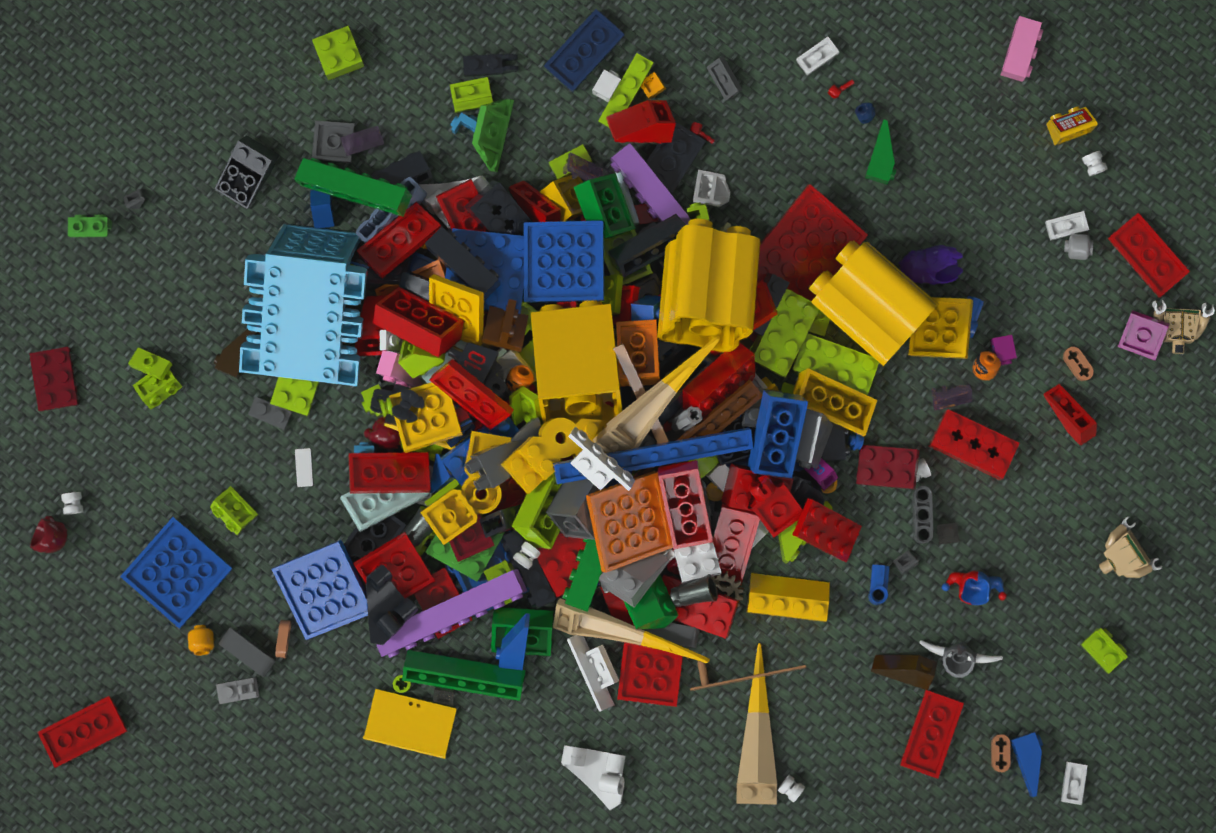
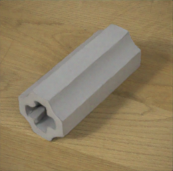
M690 406L671 420V428L674 432H685L702 420V411L698 407Z

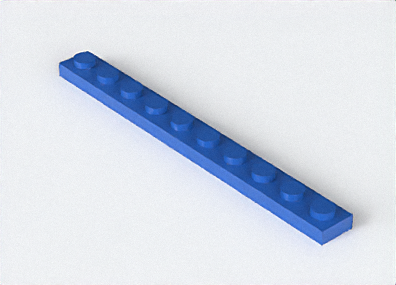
M744 428L606 454L614 458L623 470L633 471L753 449L752 433L750 428ZM572 460L553 463L557 484L587 478L571 464Z

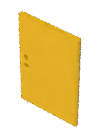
M375 689L363 739L445 759L457 708Z

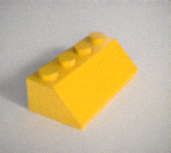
M809 368L799 373L793 389V394L802 395L808 401L807 409L823 413L831 422L866 436L877 403L876 399Z
M751 573L746 613L827 622L830 582Z

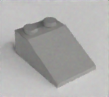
M657 553L607 573L603 572L599 579L603 588L635 608L670 560Z

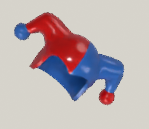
M974 570L967 573L952 572L946 583L942 585V589L948 591L950 585L957 583L959 585V599L970 605L986 604L989 601L991 589L993 588L999 592L998 597L1000 600L1003 601L1007 598L1002 579L997 576L988 577L981 571Z

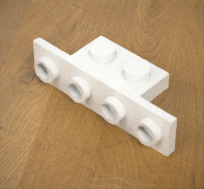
M574 427L568 437L583 450L571 461V464L600 490L614 477L629 491L635 482L631 473L623 470L614 458L604 453L601 446L593 443L583 430Z
M575 635L568 638L569 646L598 710L601 712L614 706L607 686L618 682L619 679L604 646L601 645L590 650L584 636Z

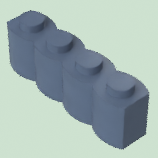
M411 177L404 179L400 183L406 186L412 195L407 209L416 202L420 205L426 198L427 192ZM375 209L369 220L364 221L358 227L356 234L366 243L399 215Z

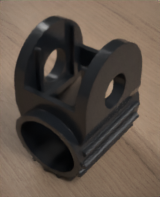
M794 470L790 493L800 507L804 508L806 501H803V499L806 497H810L812 500L824 505L821 488L813 482L814 480L811 477Z

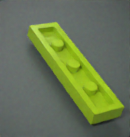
M636 53L598 122L609 127L606 120L607 116L629 108L654 62Z

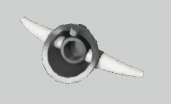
M923 640L920 641V644L929 651L943 656L945 671L954 677L967 676L973 670L975 663H990L1003 659L1002 656H988L973 652L964 642H959L950 647H941Z

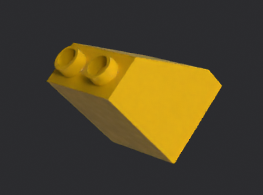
M584 301L579 307L563 309L562 306L557 304H549L541 307L539 312H531L537 391L543 424L554 418H567L572 422H575L577 419L611 421L623 410L617 356L613 349L616 345L611 304H603L601 301ZM605 402H612L614 404V408L610 407Z

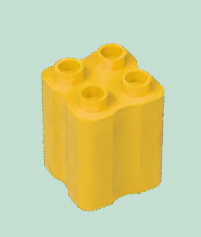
M692 219L688 222V225L682 227L676 235V239L670 241L665 247L657 338L665 342L703 347L716 336H719L720 340L712 350L730 352L739 346L741 339L747 338L753 333L760 239L751 236L750 229L746 227L732 226L727 228V232H722L712 228L713 224L709 220Z
M853 240L835 258L843 265L835 275H832L828 270L824 271L810 286L809 290L816 295L811 303L884 366L939 304L868 241L860 246Z

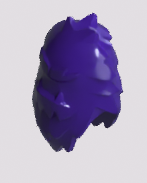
M937 245L921 250H911L898 264L900 270L913 282L933 285L944 284L957 280L958 276L963 272V269L958 267L957 260L962 258L963 255L956 248Z

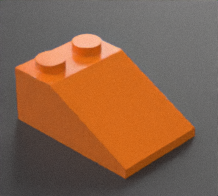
M657 321L616 322L617 346L624 344L642 385H656L660 382ZM618 360L620 387L630 386Z

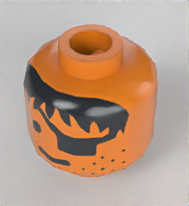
M990 351L981 352L973 363V373L979 379L991 380L997 375L1001 362L996 354Z
M516 365L510 369L505 383L508 390L512 393L522 386L530 389L534 375L527 366Z

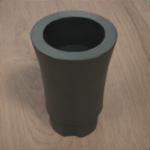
M420 506L413 519L402 531V533L405 532L414 547L419 546L433 532L420 513L425 509L423 506Z
M710 574L674 587L670 593L675 607L702 602H714L718 599L717 587Z

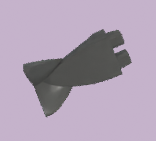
M533 418L526 423L513 437L511 442L487 448L470 456L471 460L465 464V467L470 474L478 471L480 477L473 481L477 490L495 488L511 477L501 463L529 437H539L538 433L541 427L539 418Z

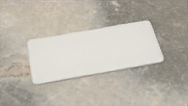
M296 449L297 486H313L311 449Z

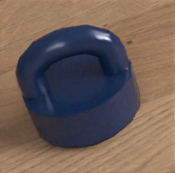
M869 102L860 104L855 110V114L862 124L872 121L876 114L873 104Z

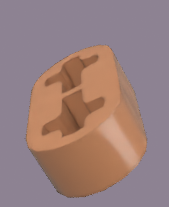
M1070 347L1064 351L1063 360L1074 376L1080 381L1089 380L1093 376V368L1081 350L1077 347ZM1069 351L1071 353L1076 352L1077 356L1075 357V359L1078 363H1076L1074 359H1068V356L1070 355ZM1079 364L1083 369H1088L1087 377L1079 374L1081 372Z
M281 619L276 657L286 658L291 631L290 620Z
M998 734L991 740V765L995 771L1001 773L1007 771L1010 767V740L1007 736ZM1002 737V741H1006V745H1003L1002 752H999V746L995 743ZM999 754H1002V761H1006V765H1003L1002 769H999V766L995 764L996 761H999Z

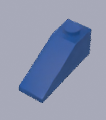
M526 613L502 639L501 647H497L496 659H499V668L523 670L530 614Z
M1030 732L1010 739L1029 795L1030 797H1035L1038 791L1042 755L1041 746H1043L1039 734L1036 735L1035 732Z

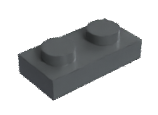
M724 56L719 57L706 67L725 101L743 90Z
M255 397L248 415L285 430L293 412Z

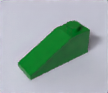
M884 119L865 178L887 185L889 180L893 181L896 169H893L895 161L888 120Z

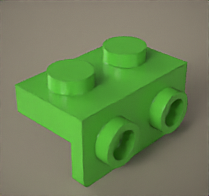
M75 215V217H68L69 237H107L108 229H112V221L106 215H94V217Z

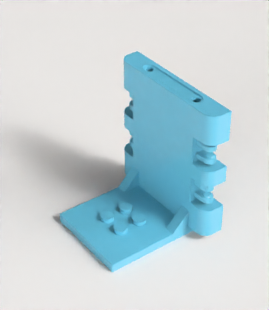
M284 224L266 255L251 254L246 257L244 285L250 286L249 291L251 293L263 294V298H249V304H246L242 309V323L247 324L248 330L261 332V335H248L246 339L248 342L242 343L240 347L239 372L350 386L358 385L361 357L356 354L357 349L355 347L343 345V342H358V337L362 336L363 318L359 317V310L345 308L346 305H359L360 299L365 297L367 269L350 265L351 259L361 241V238L355 232Z

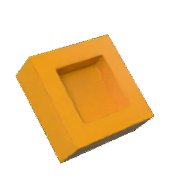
M656 72L647 76L641 85V88L650 100L666 89Z

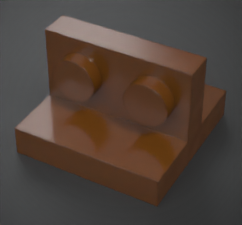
M509 299L505 310L493 306L489 307L482 343L521 352L529 315L518 314L519 309H515L516 300Z

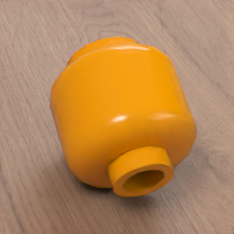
M205 625L194 626V629L188 632L189 650L197 656L209 654L214 648L213 631L206 628Z

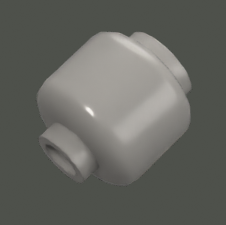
M1072 234L1069 240H1065L1064 252H1068L1070 259L1086 260L1089 255L1092 256L1093 240H1090L1088 235Z

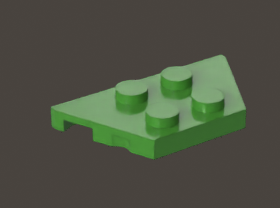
M503 99L480 106L472 144L491 172H498L513 107V99Z

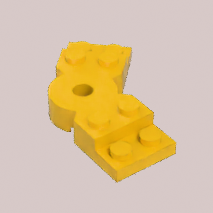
M567 418L550 419L540 427L539 437H529L501 465L527 494H530L543 480H546L554 473L553 463L560 462V458H566L571 455L575 458L583 450L568 437L574 427L583 430L593 442V439L607 427L606 424L609 421L577 419L575 422H572ZM557 433H560L563 437L560 444L555 439Z
M471 431L465 464L471 460V455L496 445L511 442V438ZM464 467L468 478L462 484L461 490L451 489L420 513L441 543L445 545L476 523L478 514L489 513L498 506L501 500V488L499 485L495 488H486L485 498L477 499L475 495L477 489L473 481L479 478L480 475L478 471L470 474L466 467Z

